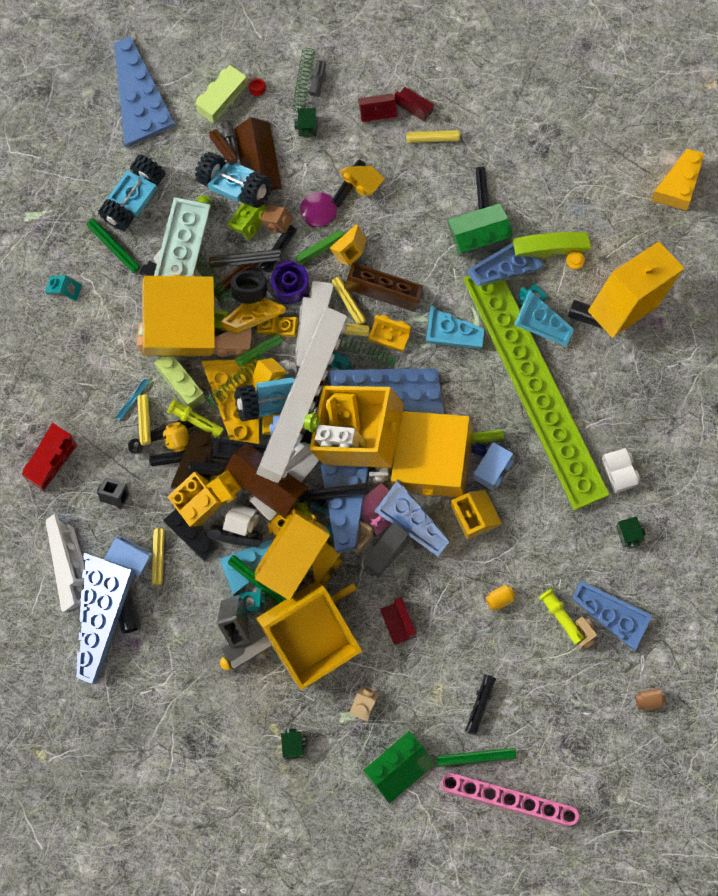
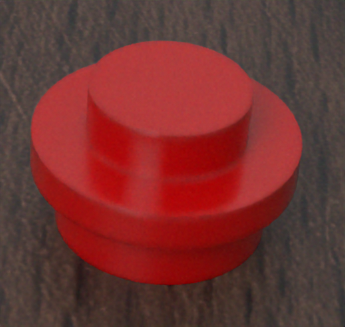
M255 78L249 83L248 90L254 96H261L266 91V84L263 80Z

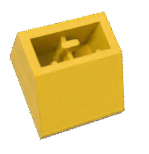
M193 472L168 496L190 527L201 526L226 503V501L220 502L211 487H206L209 481L197 472Z
M486 490L468 492L451 500L450 507L467 540L502 525Z

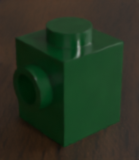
M298 108V119H294L295 130H298L299 136L304 138L317 136L316 108Z
M637 516L618 521L616 528L623 548L629 547V549L640 546L645 536V530L643 525L639 524Z
M286 729L285 733H281L283 759L304 758L303 749L307 748L306 736H302L301 731L297 732V729Z

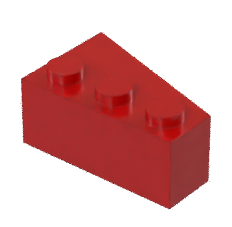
M52 422L32 458L23 468L22 476L24 479L44 492L77 447L72 435Z

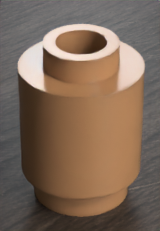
M659 688L641 691L635 695L639 711L643 710L645 712L663 708V703H666L664 691L660 692Z

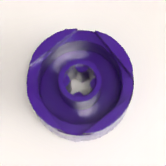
M285 261L277 265L271 275L274 296L282 304H296L302 301L303 297H307L309 279L306 269L293 261Z

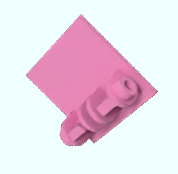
M382 483L365 496L361 518L371 525L373 532L377 536L392 524L375 512L377 506L388 493V489Z

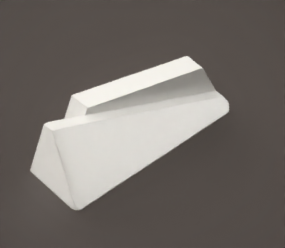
M312 281L309 288V298L303 297L300 303L295 359H297L296 366L298 367L301 366L320 317L325 308L328 307L333 290L332 283Z
M306 442L299 443L293 449L296 451L292 462L288 461L287 467H289L288 473L300 482L305 479L319 461L309 450L310 444ZM253 496L249 500L266 519L272 520L276 515L275 511Z
M53 514L46 520L61 610L66 612L81 607V593L84 589L85 580L82 577L85 565L74 528L69 524L64 525L59 520L58 515Z

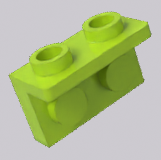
M242 203L226 225L229 229L243 234L246 240L250 241L263 225L260 218L267 207L264 204L260 208H255Z

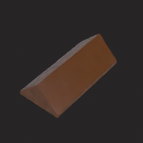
M250 117L234 128L240 164L271 178L272 184L270 186H272V190L270 191L282 189L270 122Z
M354 262L351 265L344 286L346 290L415 312L423 288L421 284Z
M246 443L233 453L225 471L229 470L239 486L286 519L309 488L289 473H287L285 479L281 477L278 483L256 474L263 454Z

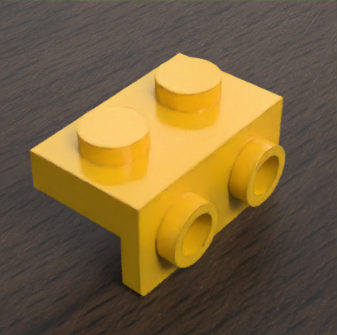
M375 315L368 341L404 353L411 334V326L404 321L397 322L391 320L386 315Z
M334 393L326 402L329 426L355 428L359 432L361 426L356 394Z

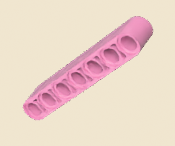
M449 773L443 777L441 782L443 791L448 794L565 827L573 826L579 819V813L574 807ZM447 779L455 780L456 787L453 789L447 788L445 781ZM467 784L475 786L476 792L474 794L465 792ZM488 789L495 792V798L492 800L486 799L484 792ZM506 795L514 797L515 803L513 805H507L504 802ZM527 800L532 801L535 805L534 810H526L524 802ZM551 806L554 809V815L551 817L546 816L544 807ZM569 811L574 815L573 822H567L564 819L565 812Z

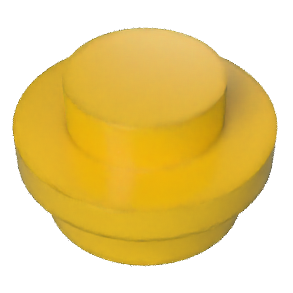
M577 251L569 253L566 258L567 266L573 270L582 268L585 262L584 256Z

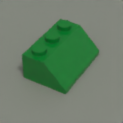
M500 203L447 219L458 255L514 237L509 219Z
M408 731L363 770V773L390 804L431 769L435 763L419 741Z

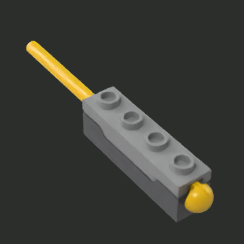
M352 583L330 597L335 603L357 590V588ZM260 625L249 631L250 643L231 648L228 644L222 648L223 653L227 657L225 659L223 656L220 660V666L223 670L229 671L234 669L235 672L238 670L242 672L250 667L249 663L254 660H262L267 656V652L272 649L274 650Z

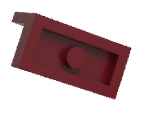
M406 87L401 92L396 91L394 94L398 106L422 121H425L434 109V104Z
M393 94L358 98L361 122L397 117L396 100Z
M402 597L395 599L393 604L380 609L394 645L416 637V631Z

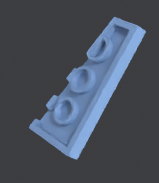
M513 243L469 268L467 274L479 287L541 270L544 265L537 257L516 256Z
M397 479L377 506L375 512L390 523L395 522L412 539L436 556H439L450 539Z
M580 581L572 600L633 651H636L652 615Z

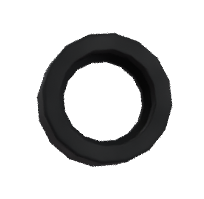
M252 270L236 273L231 279L232 296L235 300L246 304L261 301L267 293L266 278L263 274ZM246 284L258 286L249 290L240 288V286Z

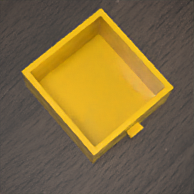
M658 241L611 273L588 312L614 338L658 308L685 268Z
M183 275L144 276L142 282V356H211L215 348L213 277Z
M323 386L317 411L321 421L320 425L329 426L326 402L334 393L356 394L361 430L358 433L365 439L366 446L365 448L321 447L315 440L316 430L312 434L309 450L324 465L391 468L404 407L403 401L391 387Z
M403 411L394 453L391 475L392 485L398 479L411 494L460 497L466 492L473 426L470 417Z
M293 508L255 569V580L288 600L291 599L330 536L328 528L314 520L317 519V516L312 514L311 518L296 508Z
M317 580L292 595L290 600H284L256 618L290 677L300 690H303L362 652L327 590Z

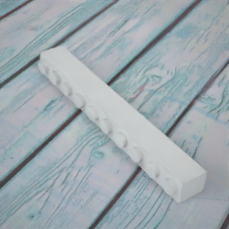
M326 307L323 311L256 474L276 483L279 482L281 477L285 479L289 471L287 463L288 461L292 462L296 453L293 450L295 444L299 445L303 436L300 434L302 428L305 429V416L308 412H312L316 404L313 399L315 396L318 397L322 386L319 384L321 380H325L328 374L326 367L331 365L335 357L332 352L334 349L337 350L341 339L338 337L340 334L343 335L347 327L345 323L346 315L329 307Z

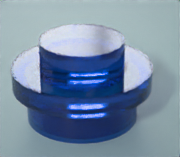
M478 442L475 445L471 444V453L485 456L488 451L486 449L487 445Z

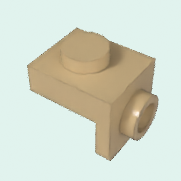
M361 520L357 548L353 550L357 554L373 540L371 525Z
M582 616L575 622V625L585 637V640L577 646L579 650L583 647L585 649L590 648L595 644L594 639L597 636L589 619L585 620Z
M361 687L356 694L349 714L368 722L379 694L372 688Z

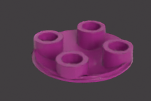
M315 192L306 196L300 206V213L304 221L310 227L324 226L334 221L337 206L332 202L333 198L322 192Z

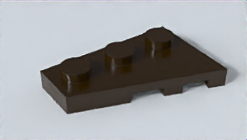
M192 432L171 484V489H176L191 475L187 471L188 462L211 463L212 432ZM200 474L210 482L209 474Z

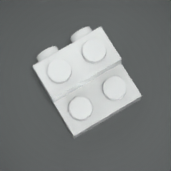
M318 425L315 440L321 447L365 448L366 446L365 439L355 428Z

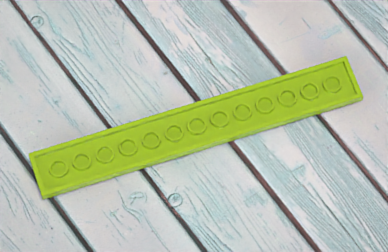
M469 275L463 277L468 293L573 511L609 497V492L531 332L514 325L520 310L506 281L501 280L478 287Z

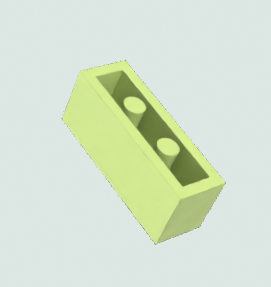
M231 65L223 69L217 80L211 82L207 91L197 98L195 103L197 112L214 124L248 86L247 77Z
M161 356L154 362L159 373L186 406H191L193 410L205 401L203 392L174 356Z

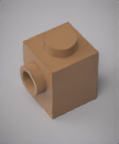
M269 204L260 218L261 222L274 233H286L294 219L286 208Z

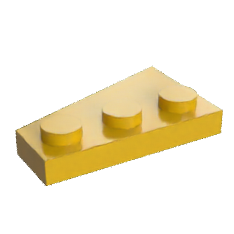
M265 297L256 303H243L221 321V328L238 334L285 313V306Z

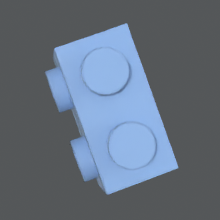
M493 442L475 470L473 480L492 491L495 486L499 487L504 479L502 474L505 470L509 471L514 463L512 460L513 453Z
M118 536L115 537L105 558L109 562L135 571L133 577H139L144 574L154 554L126 538Z

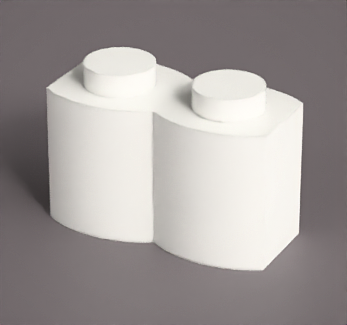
M626 448L603 455L602 461L615 494L638 486L640 476L638 471L632 467V463H634L633 457L630 452H627Z
M234 503L225 517L223 530L247 536L248 532L252 533L254 526L257 525L259 520L257 509Z

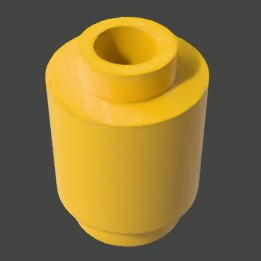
M503 585L488 593L485 600L492 611H498L513 603V598L516 595L511 586Z

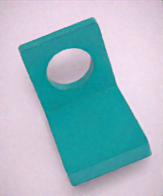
M67 275L50 276L45 293L63 294L71 300L77 301L82 284ZM70 284L75 286L74 294H70L68 291Z
M536 284L528 290L524 287L520 289L519 301L522 305L529 290L539 293V299L542 301L547 298V295Z
M257 588V592H239L242 600L247 596L254 599V604L251 607H246L247 612H262V606H265L266 594H263L261 588Z

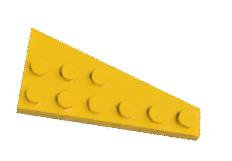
M235 360L201 361L213 394L217 390L216 394L220 398L219 400L214 395L229 439L260 444L259 417L254 420L241 421L236 410L237 406L235 405V391L237 387H240V385H253L255 387L253 377L250 374L253 376L256 366L250 362L252 370L247 366L249 363L245 364L249 371L248 373L244 369L241 370V368H245V365L239 367ZM230 377H232L231 381L233 382L235 387L230 382H228L230 381Z

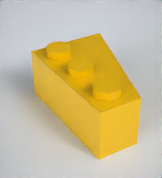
M687 148L656 188L651 201L687 211L705 153Z

